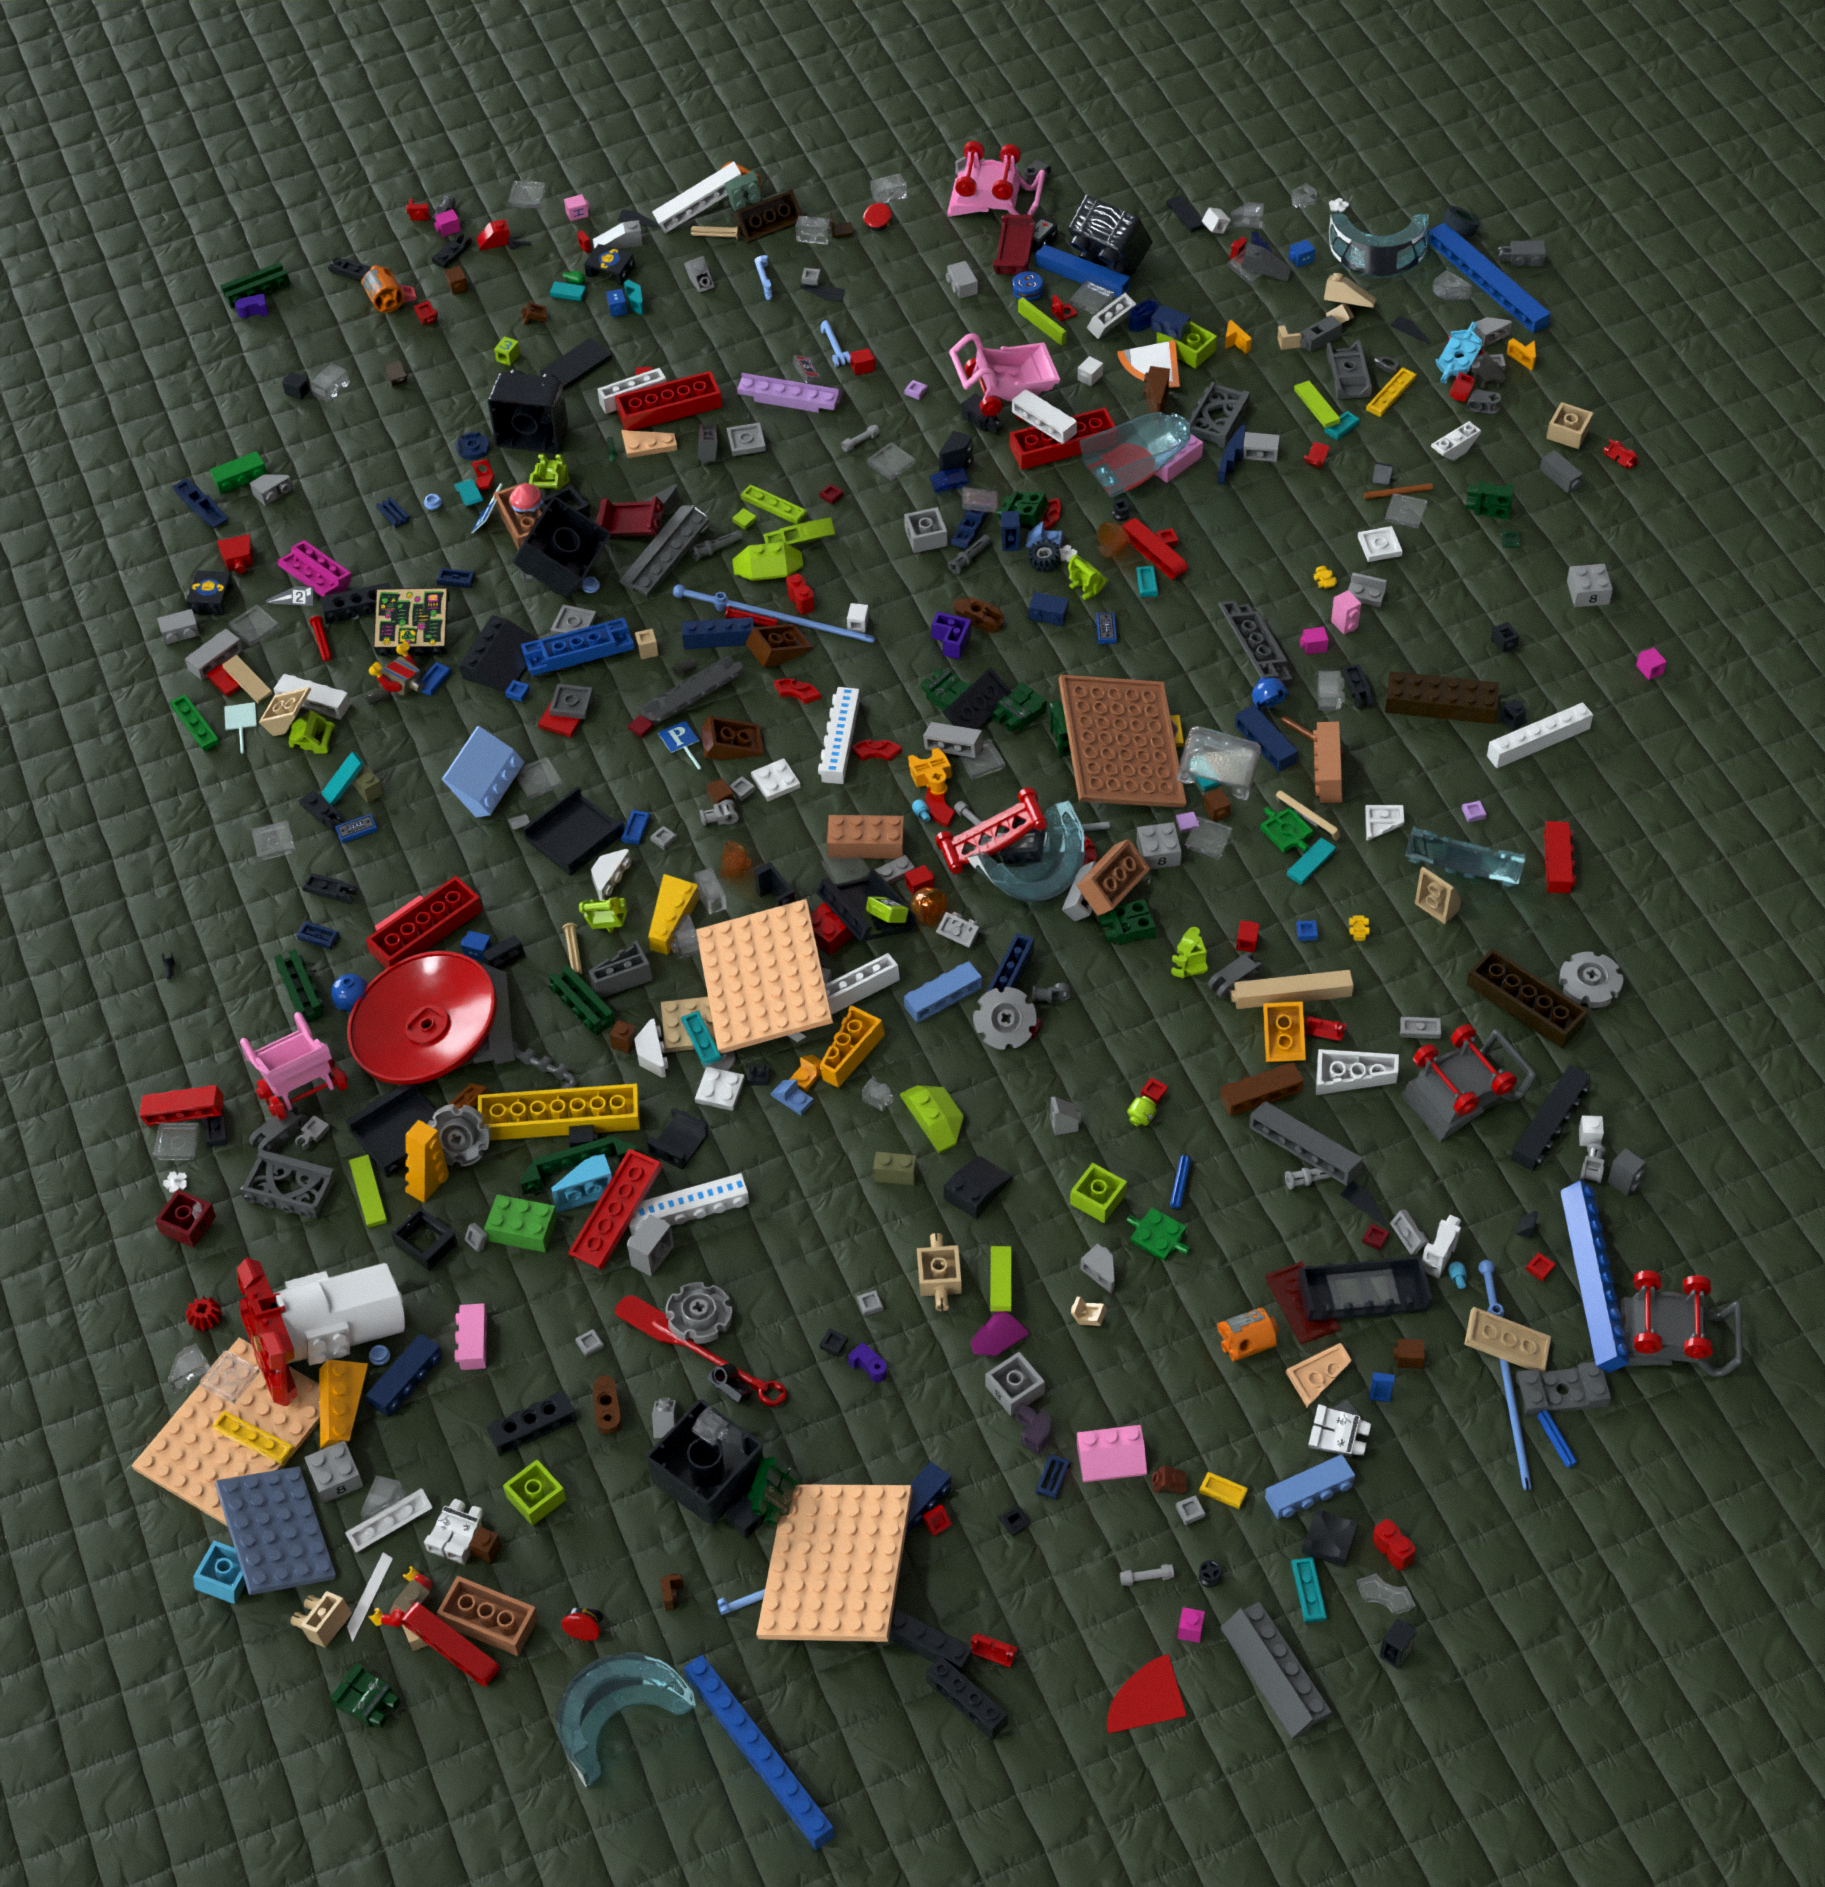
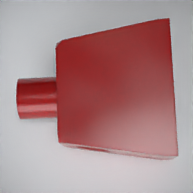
M250 534L217 541L220 555L228 571L235 570L237 574H243L247 567L253 565V545Z

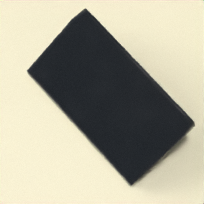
M513 935L484 951L483 956L488 966L500 970L525 956L522 942Z

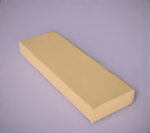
M237 655L222 664L226 672L257 704L272 694V691Z

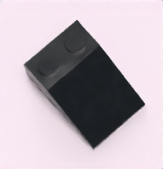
M979 1156L955 1172L943 1186L944 1200L977 1220L1012 1179V1175Z

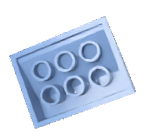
M478 726L442 780L476 818L489 816L525 762L514 749Z

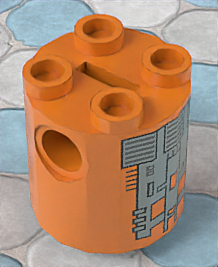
M374 265L365 274L361 283L376 310L389 313L397 310L402 305L404 293L391 270Z
M1261 1307L1217 1323L1218 1331L1223 1337L1221 1347L1224 1353L1229 1352L1233 1362L1276 1346V1335L1279 1332L1277 1322L1274 1317L1269 1318L1268 1314Z

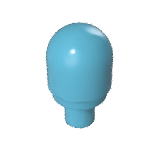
M915 800L912 804V810L915 815L923 819L924 822L930 821V811L927 804L923 800Z
M1461 1262L1451 1263L1448 1269L1451 1280L1457 1284L1459 1289L1465 1288L1467 1273L1464 1265Z

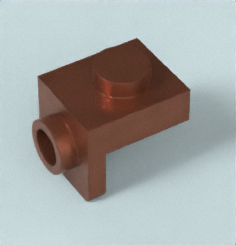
M1164 1465L1153 1473L1151 1481L1154 1493H1159L1163 1489L1181 1495L1186 1492L1185 1471Z

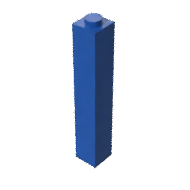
M1045 244L1036 252V266L1116 297H1120L1130 289V276Z

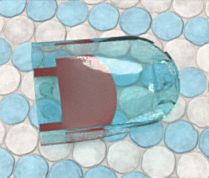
M1156 412L1140 416L1079 442L1083 463L1109 496L1114 497L1140 485L1153 476L1188 444L1191 433L1189 424L1183 417L1174 413L1170 416L1163 415L1162 412Z

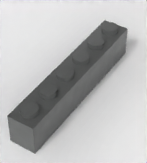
M1265 1101L1251 1113L1250 1129L1347 1186L1361 1173L1363 1158L1327 1138L1325 1135L1320 1134L1308 1125L1303 1124L1291 1115L1286 1114L1276 1106Z

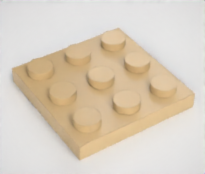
M708 997L661 1002L665 1053L695 1050L681 1022V1017L698 1010L714 1043L717 1044Z

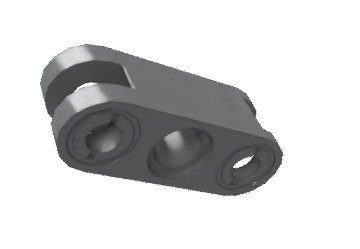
M1247 952L1213 975L1208 982V987L1213 991L1218 989L1217 995L1221 999H1225L1231 995V990H1234V982L1253 980L1263 971L1264 964L1261 962L1254 963L1252 961L1254 958L1253 954Z
M291 1104L292 1110H285L286 1119L279 1121L276 1116L272 1117L252 1133L249 1143L254 1148H258V1151L264 1150L272 1153L301 1131V1128L308 1122V1117L303 1113L297 1115L298 1107Z

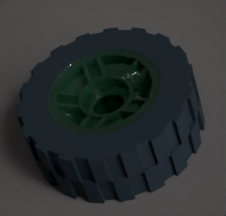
M1450 206L1443 217V222L1449 228L1465 236H1474L1480 225L1478 218L1456 206Z

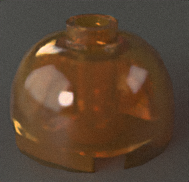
M1105 522V524L1100 525L1097 534V540H1100L1101 546H1098L1100 554L1103 557H1114L1125 551L1129 543V535L1122 525L1115 522Z
M730 840L725 843L720 859L722 860V866L719 865V876L733 879L740 877L745 869H749L751 859L748 858V852L742 844Z
M921 888L913 895L910 909L917 916L918 922L927 926H934L941 921L939 917L942 913L945 914L947 910V897L941 890L936 888Z

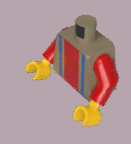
M406 641L402 643V646L399 644L396 648L397 653L404 657L399 656L383 669L379 662H375L369 668V674L377 676L376 679L378 680L379 687L400 695H406L412 689L421 692L424 687V683L420 681V670L411 654L407 652L410 647Z
M410 1566V1572L407 1575L403 1574V1577L410 1583L394 1601L390 1613L383 1614L379 1608H376L374 1610L375 1614L369 1616V1618L376 1626L383 1624L393 1627L401 1626L403 1628L400 1620L412 1604L417 1602L425 1606L432 1598L430 1592L433 1586L432 1581Z

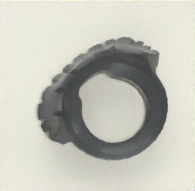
M1391 357L1373 359L1375 365L1381 370L1392 375L1398 373L1399 363ZM1389 360L1392 361L1395 365L1388 366L1382 361Z

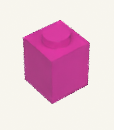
M453 209L435 215L436 222L434 225L436 231H440L443 237L461 231L459 218Z
M1324 627L1303 630V635L1300 637V646L1304 648L1306 655L1327 652L1328 637Z
M1653 647L1639 654L1636 666L1650 680L1664 674L1667 661Z
M1182 1608L1178 1639L1200 1643L1205 1611Z

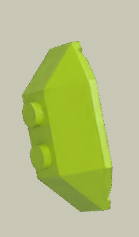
M784 542L749 545L732 559L734 575H740L752 581L788 577L804 567L802 552Z
M917 1085L900 1093V1097L938 1153L957 1144L964 1116L944 1087Z

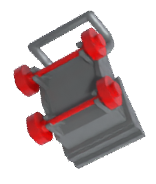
M1466 1024L1458 1027L1450 1039L1453 1045L1459 1049L1450 1051L1438 1059V1049L1433 1044H1428L1418 1049L1414 1055L1413 1062L1419 1068L1424 1069L1420 1071L1417 1078L1411 1080L1406 1085V1090L1402 1092V1097L1440 1143L1473 1118L1482 1114L1485 1111L1483 1107L1502 1097L1510 1102L1521 1099L1536 1078L1534 1070L1498 1029L1492 1031L1481 1050H1478L1476 1047V1039L1474 1038L1476 1030L1471 1024ZM1496 1040L1500 1042L1527 1074L1518 1091L1513 1094L1509 1092L1517 1082L1515 1075L1511 1071L1504 1073L1502 1069L1497 1072L1484 1057L1489 1053Z
M1641 1271L1634 1275V1287L1639 1290V1293H1636L1632 1298H1621L1620 1303H1617L1618 1310L1621 1313V1325L1625 1332V1344L1629 1350V1364L1625 1366L1672 1365V1360L1695 1362L1707 1374L1721 1377L1742 1364V1309L1739 1301L1733 1302L1720 1313H1713L1704 1305V1296L1711 1292V1281L1707 1277L1694 1275L1683 1280V1291L1687 1295L1670 1291L1655 1292L1662 1287V1276L1657 1272ZM1734 1313L1736 1357L1722 1368H1714L1707 1362V1357L1712 1355L1713 1349L1712 1342L1706 1339V1318L1711 1321H1723Z

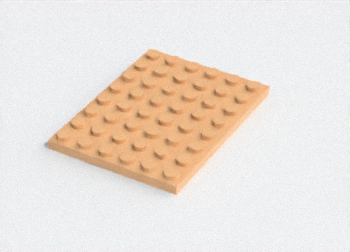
M807 899L696 929L716 1043L720 1054L833 1023Z
M238 1338L133 1463L132 1468L228 1527L215 1487L216 1480L283 1469L320 1423L319 1383L289 1367L297 1387V1396L286 1407L274 1403L254 1356L252 1345ZM225 1410L293 1445L295 1449L284 1465L281 1466L213 1431L212 1425Z
M911 1485L795 1486L791 1497L792 1503L789 1507V1514L781 1516L777 1525L756 1634L758 1639L888 1642L913 1491Z

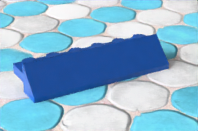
M624 618L521 644L527 669L531 676L635 649Z

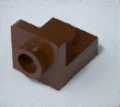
M527 302L526 307H523L521 311L523 324L527 325L529 318L545 322L547 319L546 306Z
M668 1574L660 1578L665 1611L674 1610L673 1602L677 1601L676 1589L684 1587L682 1574Z

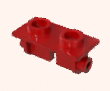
M1609 439L1610 446H1606L1603 449L1604 455L1614 461L1619 456L1620 458L1617 460V463L1626 469H1632L1634 463L1639 464L1637 454L1633 450H1627L1620 442H1614Z
M1309 1016L1304 1019V1024L1306 1025L1304 1034L1341 1041L1347 1024Z
M979 1633L973 1634L971 1639L973 1655L1008 1668L1011 1667L1018 1650L1017 1647Z

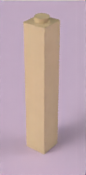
M1350 970L1234 982V990H1231V1000L1235 1002L1236 1009L1262 1007L1263 1003L1308 1002L1352 997L1353 982Z

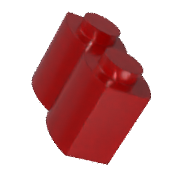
M798 573L787 577L788 597L795 603L797 611L802 615L814 611L813 591L806 585L805 579Z
M1385 1519L1375 1526L1372 1538L1373 1543L1379 1551L1387 1555L1389 1562L1395 1568L1402 1571L1413 1563L1415 1547L1407 1537L1401 1535L1399 1528L1394 1522Z

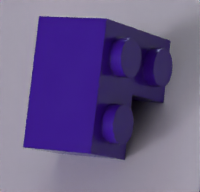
M937 611L931 624L932 639L943 641L944 656L960 659L971 636V620Z

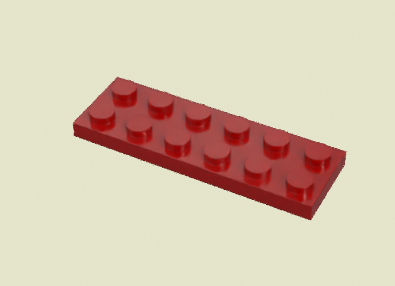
M629 1149L568 1254L599 1270H603L663 1164Z

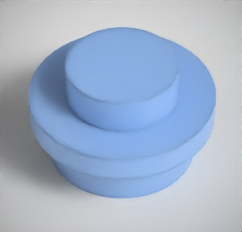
M436 494L427 495L424 501L425 507L430 510H435L442 504L440 497Z
M587 577L582 583V589L587 593H594L600 587L599 581L595 577Z
M382 1345L374 1346L369 1353L370 1362L377 1366L386 1364L390 1359L389 1350Z

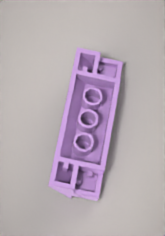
M742 373L737 393L754 397V402L819 412L820 408L835 410L836 404H839L843 390Z

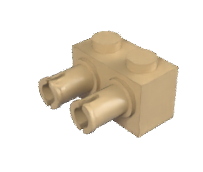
M326 1591L321 1599L314 1595L308 1596L312 1601L305 1599V1608L312 1610L308 1616L296 1612L294 1615L299 1618L294 1616L291 1618V1624L301 1628L309 1641L325 1648L352 1614L342 1597Z

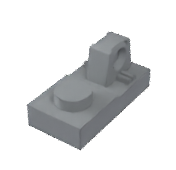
M1400 1210L1390 1222L1411 1255L1417 1254L1429 1242L1424 1232L1419 1231L1407 1210Z

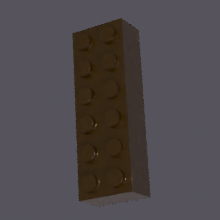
M1389 671L1385 713L1495 724L1499 682Z
M1494 948L1469 971L1467 986L1561 1048L1586 1024L1589 1012L1587 1009Z

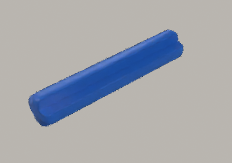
M1182 1155L1179 1160L1170 1202L1172 1209L1178 1210L1182 1205L1191 1163L1189 1156Z
M1547 1410L1539 1412L1537 1418L1565 1466L1570 1468L1576 1465L1577 1459Z

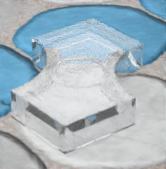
M1377 1573L1356 1581L1366 1603H1381L1388 1607L1393 1615L1415 1608V1603L1407 1586H1391L1385 1583Z

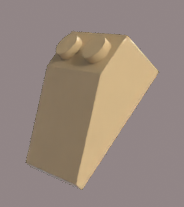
M1334 273L1327 279L1324 300L1372 308L1377 300L1375 297L1347 277H1343V274Z
M307 687L274 695L259 723L272 736L287 733L289 726L297 717V713L310 693L311 688Z
M1421 868L1415 904L1446 924L1459 912L1461 898L1454 887L1426 868Z

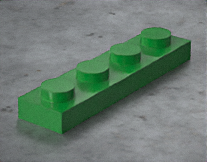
M186 694L169 702L171 708L203 752L220 744L217 736Z

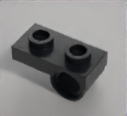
M731 1363L713 1368L707 1377L715 1388L724 1391L735 1402L748 1400L752 1394L751 1390L736 1380L738 1370Z

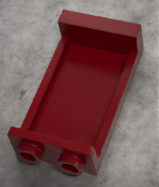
M1028 214L1002 215L1001 220L1003 224L997 260L993 262L995 273L1019 274L1026 272L1029 269L1036 226L1034 217Z
M653 496L652 501L611 503L608 498H601L596 523L611 533L610 537L658 535L664 504L657 496Z

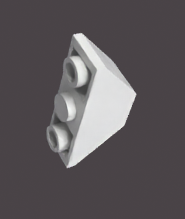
M1468 421L1431 444V447L1442 456L1454 461L1469 450L1480 435L1481 430Z
M624 849L602 855L592 867V879L599 900H605L607 896L611 895L615 884L621 880L624 871L630 867L629 850Z
M650 1019L634 1039L639 1066L663 1078L666 1077L665 1069H668L667 1058L662 1057V1053H665L663 1041L659 1042L658 1039L662 1037L660 1026L655 1025V1020Z

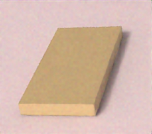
M1473 1307L1470 1312L1464 1345L1529 1370L1538 1369L1540 1373L1546 1370L1551 1336Z

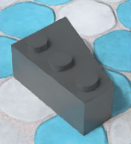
M637 940L632 942V946L625 951L623 949L618 951V955L611 960L606 959L589 970L592 988L600 999L653 980L649 962Z

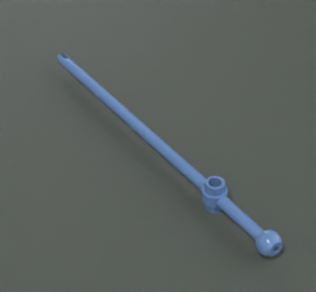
M681 584L676 585L673 589V594L677 598L686 596L714 603L716 609L721 612L725 611L728 606H731L734 609L873 643L875 637L731 601L728 600L724 592H718L715 596L687 590Z
M1483 1260L1480 1262L1478 1269L1485 1279L1489 1300L1487 1312L1503 1318L1504 1310L1497 1303L1492 1273L1495 1271V1265L1490 1260ZM1499 1358L1522 1485L1526 1491L1525 1481H1527L1530 1491L1532 1486L1509 1362Z

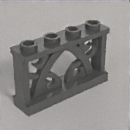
M1211 382L1210 386L1206 387L1203 398L1199 399L1198 407L1193 409L1191 419H1188L1185 424L1186 436L1192 434L1197 438L1216 443L1218 447L1225 448L1249 406L1250 392L1245 390L1243 392L1236 391ZM1214 395H1217L1218 398H1217V399H1213V396H1214ZM1223 407V412L1228 418H1219L1213 422L1208 412ZM1199 423L1203 424L1200 428L1196 427Z
M260 1150L257 1160L240 1190L243 1199L249 1203H259L267 1208L274 1207L286 1213H296L304 1218L311 1217L317 1219L331 1187L335 1185L337 1178L334 1169ZM266 1168V1176H259L262 1169ZM291 1175L296 1176L297 1184L301 1188L287 1194H281L274 1181L285 1180ZM302 1178L308 1179L305 1181L306 1184L301 1181ZM259 1181H267V1183L263 1182L258 1185V1188H264L263 1191L253 1189L254 1185ZM320 1183H323L319 1192H317L315 1188ZM309 1193H312L315 1196V1200L312 1204L302 1202L305 1199L309 1200L310 1202V1197L308 1195Z

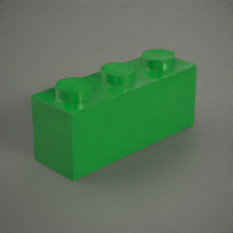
M257 451L209 470L212 481L220 494L248 484L262 475H267L265 464Z

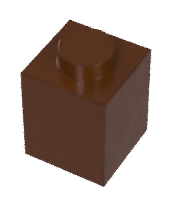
M460 266L445 270L446 281L453 295L468 290L466 277Z
M723 778L706 785L707 797L713 805L724 800L734 801L733 792Z
M1221 788L1204 794L1203 806L1213 822L1230 816L1231 804Z
M618 1020L609 1035L611 1048L630 1054L635 1045L634 1039L637 1036L636 1026Z
M1398 1339L1397 1347H1393V1359L1397 1360V1368L1423 1369L1425 1359L1424 1340Z
M480 1526L469 1543L472 1556L490 1564L502 1546L497 1533Z

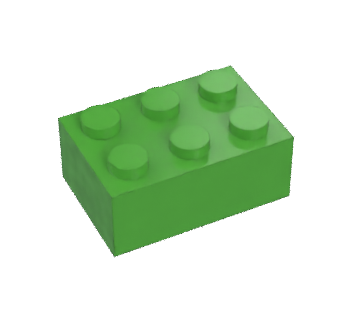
M496 1195L484 1227L485 1233L488 1234L487 1241L546 1253L558 1219L556 1208L553 1205Z

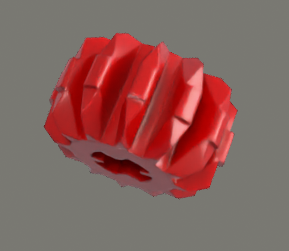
M203 1295L201 1300L195 1298L194 1304L188 1303L189 1309L186 1310L187 1322L196 1331L201 1328L205 1332L207 1327L213 1330V1324H219V1318L222 1317L221 1307L212 1297L206 1299Z

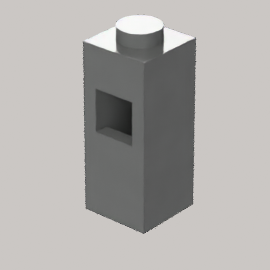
M1330 315L1301 331V346L1310 353L1341 336L1342 323Z
M1554 450L1542 457L1540 470L1565 492L1569 493L1581 486L1583 473L1557 451Z

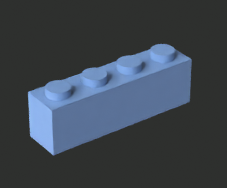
M969 961L960 964L950 972L943 973L937 979L925 983L914 991L908 992L904 996V1008L916 1023H919L981 989L982 976Z
M1341 1454L1266 1488L1265 1499L1277 1520L1282 1517L1288 1518L1297 1510L1302 1508L1308 1509L1319 1500L1324 1501L1339 1491L1345 1492L1349 1490L1354 1483L1355 1474Z

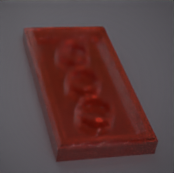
M1303 1261L1265 1274V1280L1300 1345L1333 1334L1339 1330L1334 1319L1307 1321L1297 1284L1299 1269L1305 1267Z

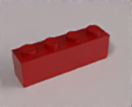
M1546 821L1544 849L1547 893H1570L1571 887L1575 886L1576 876L1572 874L1575 861L1571 859L1574 846L1570 845V841L1573 838V830H1569V822Z
M217 1085L143 1095L139 1116L147 1126L221 1116L224 1095Z

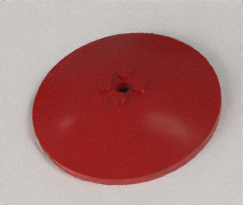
M432 951L405 958L376 976L366 986L365 993L363 994L364 996L367 993L365 998L362 1000L361 997L355 1002L347 1027L348 1045L359 1066L367 1074L380 1081L390 1084L411 1085L439 1078L467 1061L488 1036L497 1011V995L494 984L479 963L460 953ZM431 1024L430 1027L424 1028L425 1025Z

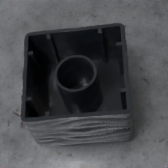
M1085 195L1068 227L1073 237L1070 245L1080 251L1079 258L1095 264L1099 260L1107 264L1106 268L1125 274V272L1134 274L1153 243L1140 218L1089 195Z
M519 370L500 372L488 398L495 445L502 448L553 454L559 453L568 426L561 380L553 374L534 376L527 375Z
M553 497L513 558V562L522 572L531 575L550 587L554 593L569 598L584 580L589 569L609 540L611 533L570 507V505L558 497Z
M700 1399L649 1451L646 1458L652 1482L705 1522L714 1524L754 1482L761 1458H764L763 1445L757 1438L721 1414L705 1400Z

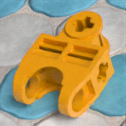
M938 747L931 750L932 756L928 759H919L914 755L908 756L911 777L917 788L926 785L927 788L930 787V792L935 795L947 792L945 781L952 777L951 765L945 754Z

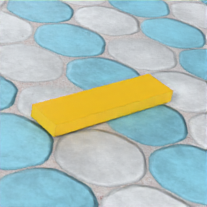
M1402 367L1367 405L1366 410L1381 417L1416 379L1417 374Z
M225 1410L212 1425L213 1431L281 1466L284 1465L295 1449L293 1445Z

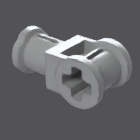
M724 800L714 804V809L699 810L702 825L706 826L707 823L716 821L718 825L737 822L739 816L734 810V801Z
M1592 1143L1587 1146L1588 1156L1585 1157L1580 1180L1588 1179L1600 1184L1604 1169L1602 1155L1605 1154L1606 1150L1601 1144Z

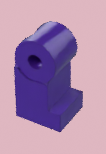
M264 294L241 298L235 302L237 314L241 318L261 314L262 317L268 316Z
M863 1342L848 1355V1365L853 1369L857 1366L868 1373L871 1381L882 1382L886 1378L887 1366L885 1361Z

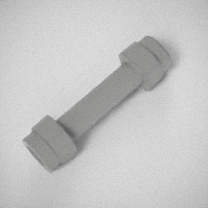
M871 425L867 428L866 432L851 440L849 438L844 440L841 446L845 452L854 449V445L869 437H876L880 434V430L877 425Z
M959 801L955 804L954 810L960 816L964 815L975 826L982 823L979 818L968 810L966 803Z
M1172 1564L1161 1565L1160 1569L1135 1573L1127 1570L1120 1573L1122 1586H1131L1135 1581L1160 1577L1163 1580L1174 1578Z

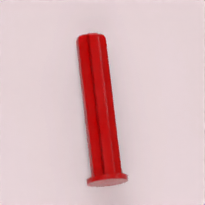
M731 606L727 607L725 619L753 617V623L757 625H778L777 619L732 609Z
M313 616L310 618L309 623L313 626L324 662L331 661L332 656L322 625L324 620L321 616Z

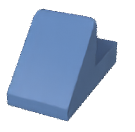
M1041 522L1028 532L1026 548H1032L1033 543L1037 545L1036 541L1041 543L1045 539L1046 542L1048 540H1051V543L1053 541L1056 542L1060 549L1063 537L1062 531H1045L1044 522Z
M796 1079L783 1080L770 1093L772 1097L800 1116L814 1103L812 1097L798 1089Z

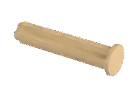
M692 226L691 235L735 237L739 239V226H736V228Z
M567 923L562 927V930L566 933L570 965L578 975H581L582 968L576 936L578 927L575 923Z

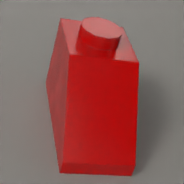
M506 219L490 222L476 239L480 251L508 245L509 241L507 239L510 237V232Z

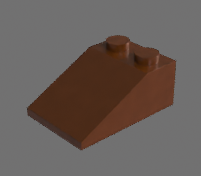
M1150 366L1149 371L1145 372L1144 382L1147 385L1144 386L1143 395H1146V404L1156 428H1160L1169 394L1170 369Z
M795 624L753 627L745 643L763 667L778 666L813 648Z
M709 716L701 728L705 758L729 760L760 756L764 753L759 724Z

